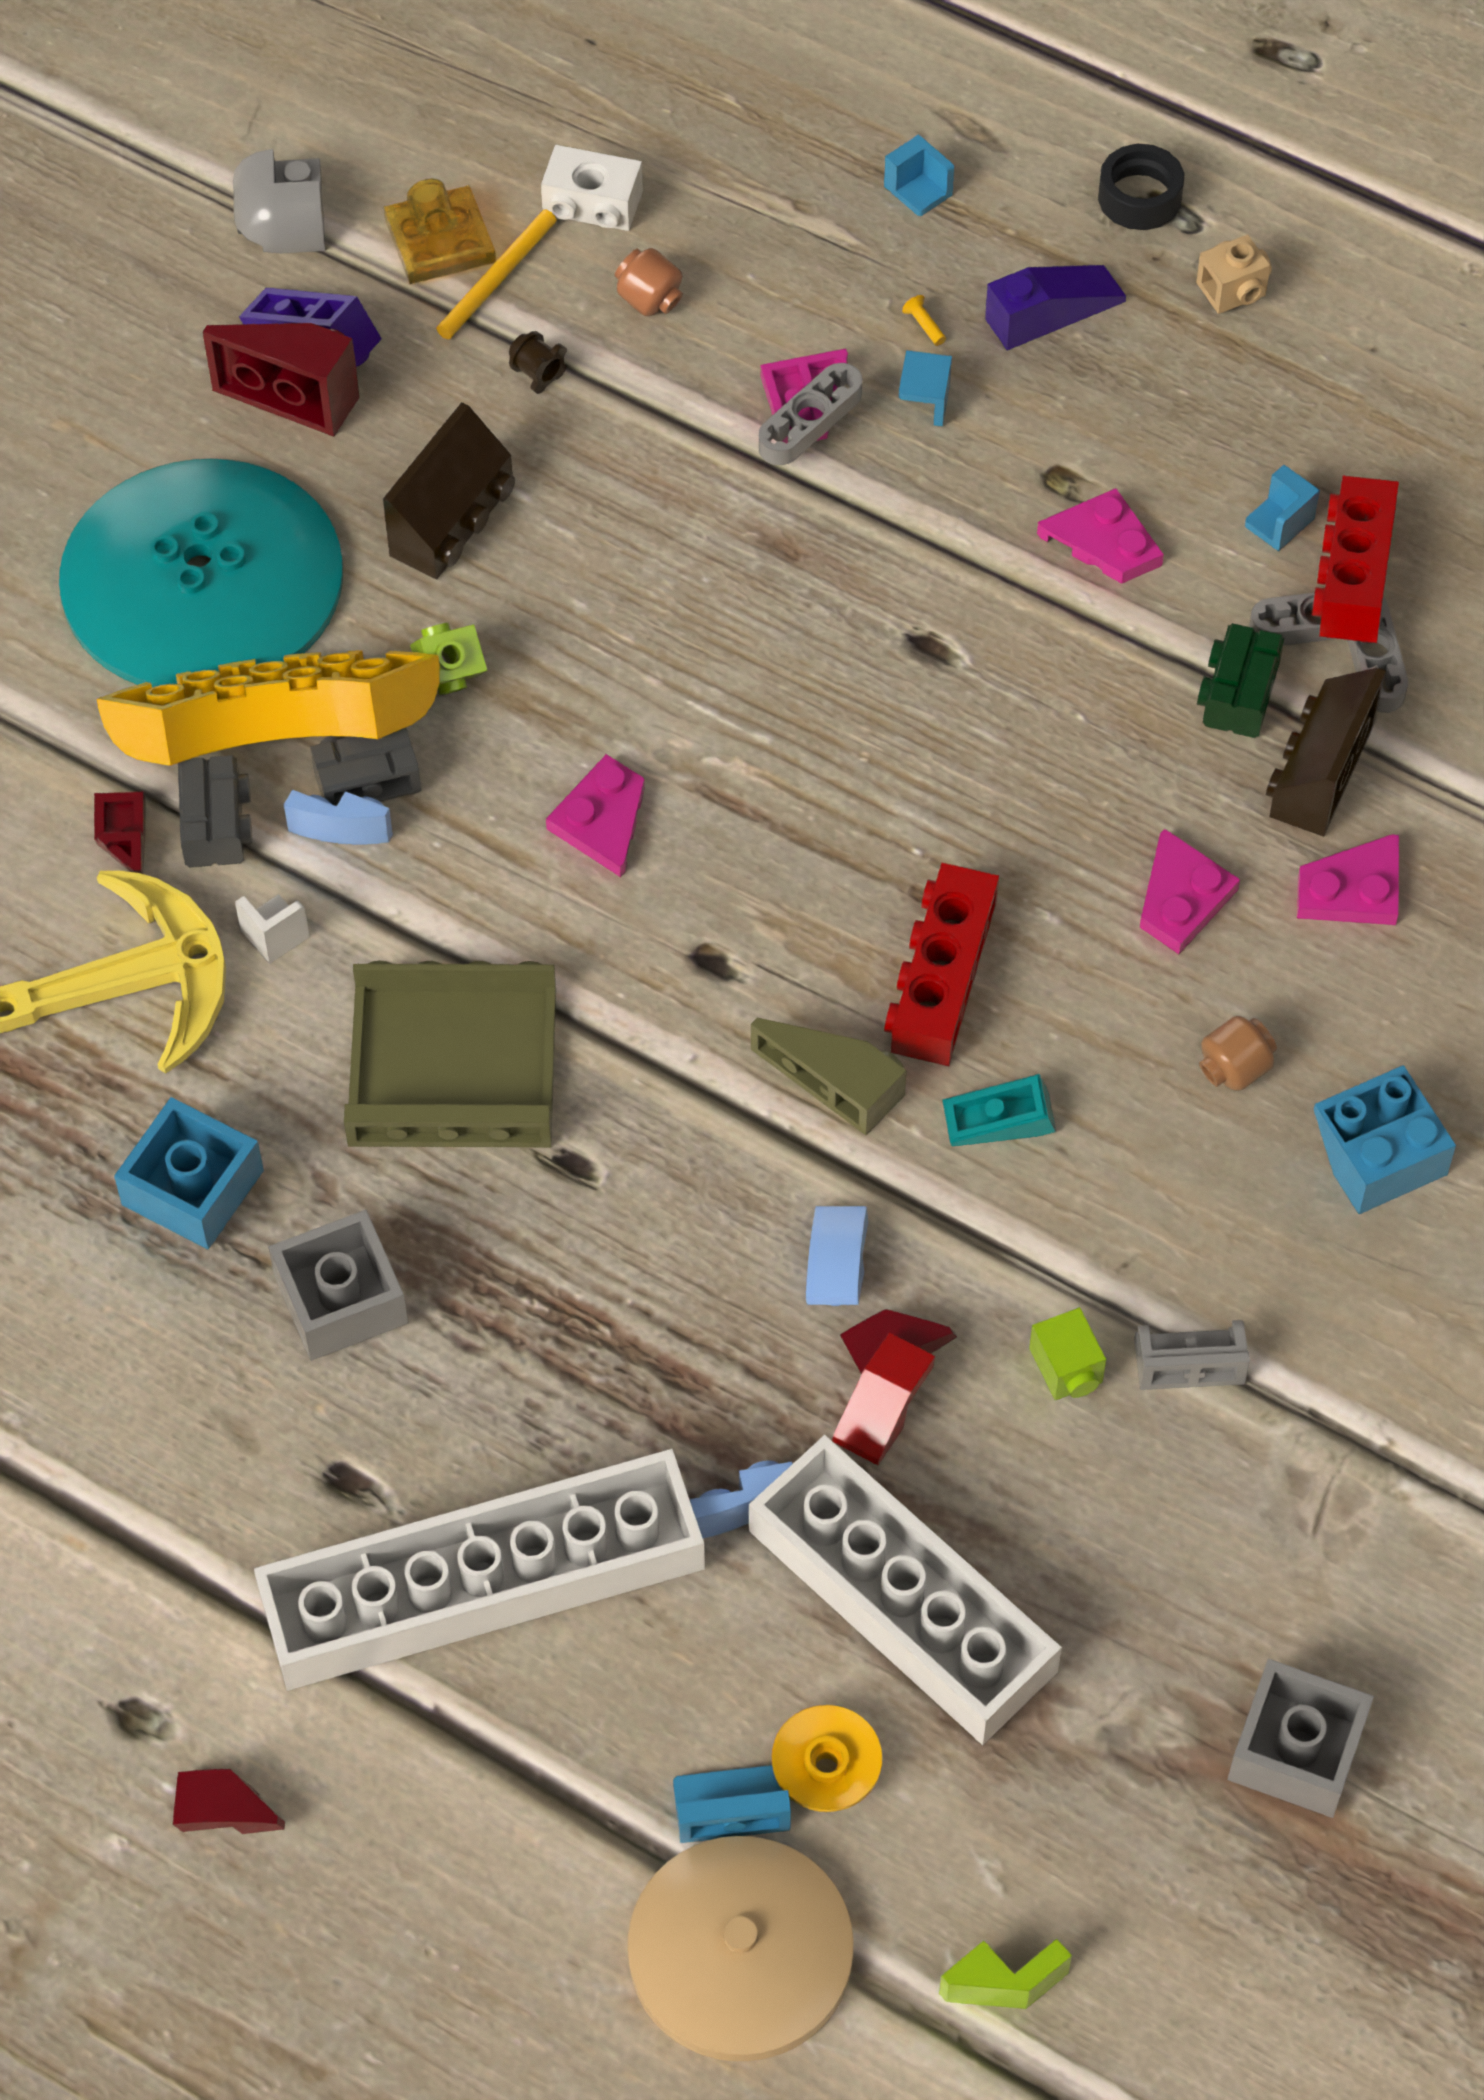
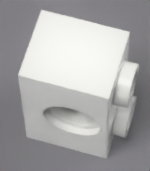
M555 145L541 183L542 210L547 209L556 218L563 220L569 219L599 225L604 228L629 231L643 192L642 161Z

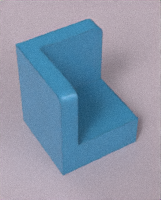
M919 134L885 156L884 187L917 216H923L953 195L954 165Z
M906 350L899 387V398L901 400L935 404L934 426L943 427L950 389L952 356Z
M1282 465L1272 474L1268 498L1246 517L1245 527L1274 549L1280 551L1315 519L1320 490L1286 465Z

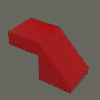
M889 1332L864 1368L833 1434L832 1442L878 1466L903 1430L908 1404L932 1371L936 1356Z

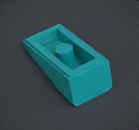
M1040 1074L942 1100L952 1147L1038 1137L1056 1132L1049 1092Z

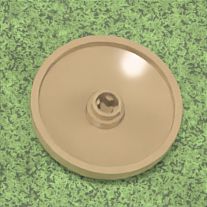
M729 1836L716 1838L694 1845L673 1857L655 1873L645 1886L634 1907L628 1932L630 1975L638 1999L647 2014L675 2042L691 2051L714 2059L726 2061L762 2060L783 2054L803 2044L814 2036L835 2013L843 1999L851 1976L853 1963L852 1924L847 1907L835 1884L815 1862L804 1854L777 1841L760 1837Z

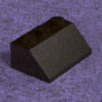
M462 402L383 498L389 556L436 580L447 566L456 564L466 542L474 533L478 534L483 530L490 512L499 501L504 502L510 496L515 485L511 454L469 405Z
M1373 668L1325 679L1318 696H1308L1300 717V722L1305 723L1301 733L1292 731L1283 754V759L1288 760L1284 770L1275 768L1266 790V796L1273 798L1270 818L1323 837L1325 836L1374 728L1386 674L1385 670Z

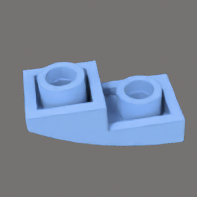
M292 790L284 803L288 831L303 837L338 844L367 845L388 843L393 836L390 809L372 797L364 796L361 798L345 791L338 805L334 806L327 799L319 795L313 794L308 796Z
M867 1206L815 1207L807 1269V1305H859L865 1272L863 1250L869 1223Z
M771 1460L757 1462L748 1469L739 1471V1491L730 1492L726 1489H714L703 1493L699 1498L690 1499L702 1538L716 1536L749 1524V1504L792 1465V1462L780 1464Z

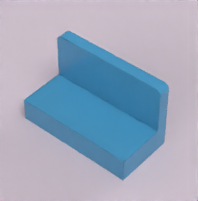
M772 1765L676 1776L673 1779L680 1843L705 1841L729 1836H749L790 1831L791 1808L788 1790L782 1791L778 1785Z

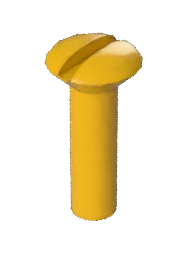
M924 295L910 298L904 304L902 312L904 314H912L935 346L943 344L946 337L923 307Z

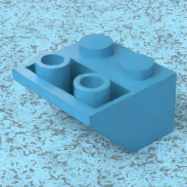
M1404 1065L1314 1105V1113L1333 1175L1358 1214H1362L1448 1175L1456 1144Z

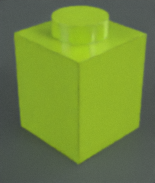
M1080 1307L1032 1325L1029 1349L1055 1401L1069 1395L1073 1398L1083 1397L1093 1392L1099 1384L1103 1383L1106 1358Z

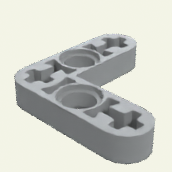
M1315 593L1267 598L1256 603L1251 611L1249 627L1254 628L1255 632L1263 630L1282 635L1285 638L1284 645L1336 639L1319 637L1320 624L1309 621L1305 616L1307 612L1313 610ZM1383 596L1377 643L1382 644L1388 652L1383 656L1373 657L1362 649L1363 645L1370 642L1347 641L1356 672L1373 668H1380L1386 671L1384 679L1388 690L1393 691L1385 693L1382 688L1378 712L1389 713L1402 706L1408 688V677L1389 607ZM1291 614H1296V625L1293 624L1294 617H1290ZM1272 618L1273 622L1279 624V626L1271 627L1270 623L1264 619Z

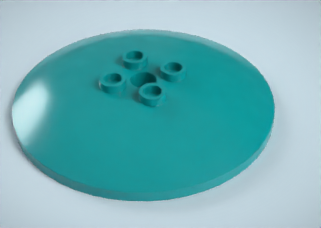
M192 459L173 462L146 470L118 484L99 498L79 520L65 546L59 571V588L66 620L81 646L95 661L120 678L136 685L149 682L152 688L165 684H177L176 674L183 672L219 671L218 665L255 659L256 665L271 661L284 662V655L305 653L320 638L329 625L336 611L343 584V560L340 543L335 528L319 503L296 483L274 471L254 464L227 459ZM195 556H207L211 559L208 564L202 567L187 564Z

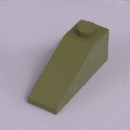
M758 1017L751 1023V1050L865 1135L905 1096L907 1070L904 1069L901 1061L889 1051L883 1050L881 1052L868 1041Z

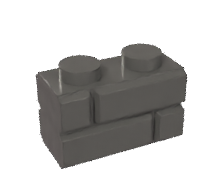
M407 728L380 739L328 736L319 744L310 746L313 769L321 797L327 799L334 806L338 805L345 791L361 798L364 796L372 797L378 801L422 791L418 763L411 746Z
M233 755L210 757L209 760L192 758L178 763L180 839L185 865L193 868L212 866L213 863L218 865L241 864L244 861L243 844H251L253 842L250 814L242 815V803L251 802L248 773L239 774L237 758Z

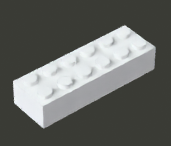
M826 1435L822 1436L749 1504V1532L982 1745L1058 1673L1062 1647Z

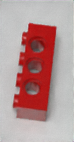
M1343 475L1340 494H1330L1327 522H1335V525H1325L1322 553H1330V556L1320 557L1317 584L1325 585V588L1316 587L1312 616L1321 617L1319 637L1377 643L1395 519L1398 481Z
M941 862L936 881L927 880L921 908L927 909L924 921L915 920L909 943V949L915 950L912 963L903 961L898 977L897 990L903 991L900 1003L891 1002L886 1016L884 1032L892 1033L891 1053L950 1066L997 904L999 875ZM946 920H957V921H960V923L950 924V923H947V922H945V921H946ZM942 960L949 964L937 965L933 961ZM929 1001L937 1005L926 1007L919 1003Z

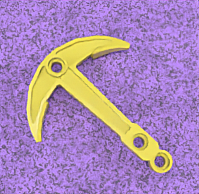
M100 871L97 876L98 883L127 901L147 923L150 924L156 920L164 937L31 982L21 980L0 986V1013L6 1010L13 1011L10 1015L0 1017V1033L33 1024L40 1017L172 982L181 983L183 1000L176 1001L171 1033L165 1050L157 1064L158 1069L166 1074L186 1060L209 1035L224 1003L226 964L220 938L211 920L189 895L158 878L141 873ZM199 953L206 955L205 957L200 959H191L194 955Z

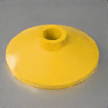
M818 1705L794 1714L780 1728L772 1747V1769L782 1791L788 1790L789 1798L795 1803L819 1812L841 1811L861 1802L875 1787L882 1768V1749L875 1731L863 1717L844 1707ZM822 1759H831L836 1763L837 1767L832 1772L824 1773L817 1768L816 1764Z

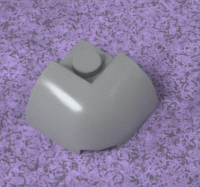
M270 149L256 152L243 159L235 169L233 178L234 221L238 235L243 234L248 240L261 245L263 252L282 254L325 251L320 158L275 161L274 151Z

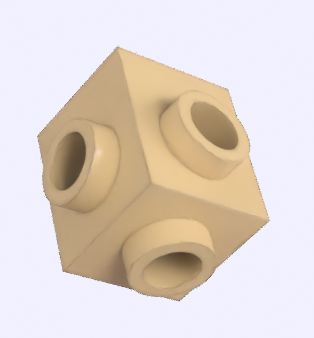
M1247 234L1232 241H1223L1214 248L1201 252L1196 283L1216 312L1220 314L1241 305L1252 304L1261 297L1266 296L1268 279L1272 272L1271 262L1267 253L1263 249H1258Z

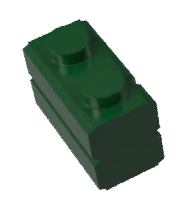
M1232 623L1228 625L1224 641L1214 640L1208 667L1215 668L1213 679L1203 677L1197 699V705L1205 707L1203 716L1205 727L1226 732L1230 729L1234 734L1251 738L1259 737L1281 661L1285 639L1282 635L1263 630L1255 632L1254 628Z

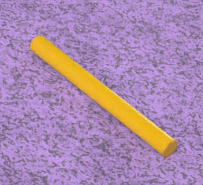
M547 209L542 210L439 323L436 329L441 337L447 340L451 339L557 221L552 212Z

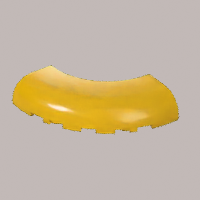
M362 650L334 653L323 657L321 652L284 655V662L271 661L256 665L255 659L218 665L219 671L201 670L192 673L190 671L176 674L177 684H165L152 688L151 683L145 682L97 698V705L104 728L113 743L122 752L137 760L172 766L215 751L279 739L315 736H350L380 739L413 725L426 715L435 701L439 687L440 664L438 655L404 651H389L385 654L386 658L368 659L363 658Z

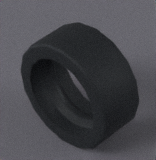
M1139 143L1123 146L1109 154L1101 166L1098 202L1103 213L1118 225L1136 230L1158 228L1174 219L1181 208L1185 173L1180 161L1163 148ZM1129 176H1149L1160 181L1167 188V191L1152 198H1134L1120 191L1115 186V183Z

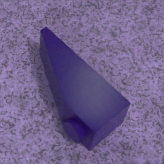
M1104 265L1027 267L987 284L985 320L1008 351L1126 302V295Z
M266 287L239 316L243 324L313 323L326 329L338 330L344 335L353 338L356 367L363 364L369 358L372 349L382 339L358 297L351 295Z

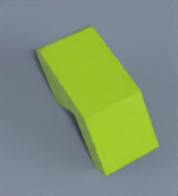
M1056 1939L1014 1974L983 1940L941 1975L939 1995L946 2002L1027 2009L1069 1973L1072 1955Z

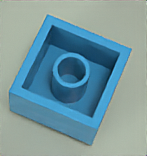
M170 1097L116 1172L114 1178L122 1206L209 1250L264 1169L257 1140Z

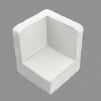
M278 894L257 909L254 908L245 896L235 901L240 931L269 964L310 937L305 908L299 901L288 905Z

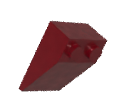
M313 323L207 325L203 330L212 391L333 437L360 398L353 338L344 335L338 330L326 329Z

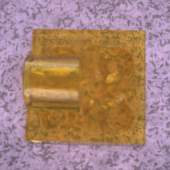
M433 178L424 179L409 189L407 201L383 207L384 218L409 285L496 262L494 246L470 185L446 190L442 181Z

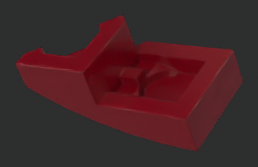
M144 792L94 793V840L96 844L130 872L143 874L146 798Z
M888 1309L867 1318L840 1334L861 1374L889 1332L929 1353L935 1352L957 1338L955 1332L948 1326Z
M209 1769L178 1772L172 1825L180 1831L189 1832L233 1827L241 1834L285 1830V1821L280 1815L274 1812L260 1797V1794L233 1770Z

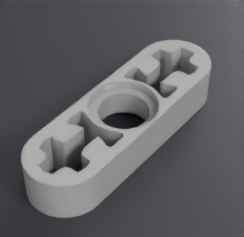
M835 363L825 368L762 424L759 429L760 456L766 462L773 465H786L797 459L860 402L862 397V375L855 366L847 363ZM835 384L838 388L833 392V385ZM814 407L819 409L823 415L816 420H805L798 413L804 408ZM788 436V443L786 444L782 440ZM774 439L777 442L773 444L771 443V440Z

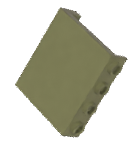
M381 960L372 961L368 964H353L355 999L348 1104H345L344 1126L348 1147L551 1148L556 1019L555 965L541 964L535 961H525L519 964H491L486 961H474L469 964H442L436 961H423L418 964H392Z

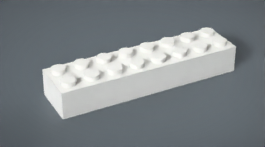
M669 1449L256 1567L254 1572L286 1690L289 1691L705 1570L704 1541L673 1449Z

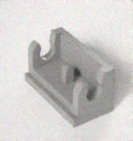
M1232 1320V1327H1229L1228 1330L1150 1334L1149 1325L1138 1326L1134 1342L1140 1390L1245 1384L1250 1358L1247 1350L1243 1320Z

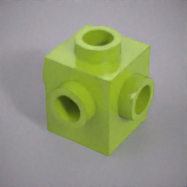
M449 623L434 625L422 629L423 638H419L410 645L412 652L438 655L440 664L439 695H446L466 689L465 680L478 677L488 671L474 624L454 630L450 629Z

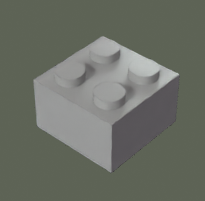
M367 1210L268 1246L275 1279L310 1361L408 1324L403 1291Z
M1268 1658L1234 1753L1227 1780L1333 1818L1374 1696Z

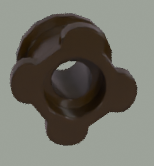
M537 331L521 334L510 346L509 365L514 371H523L532 378L533 382L530 388L535 393L540 394L547 385L555 379H559L565 373L567 365L564 363V356L567 348L560 343L551 348L544 342L543 335Z

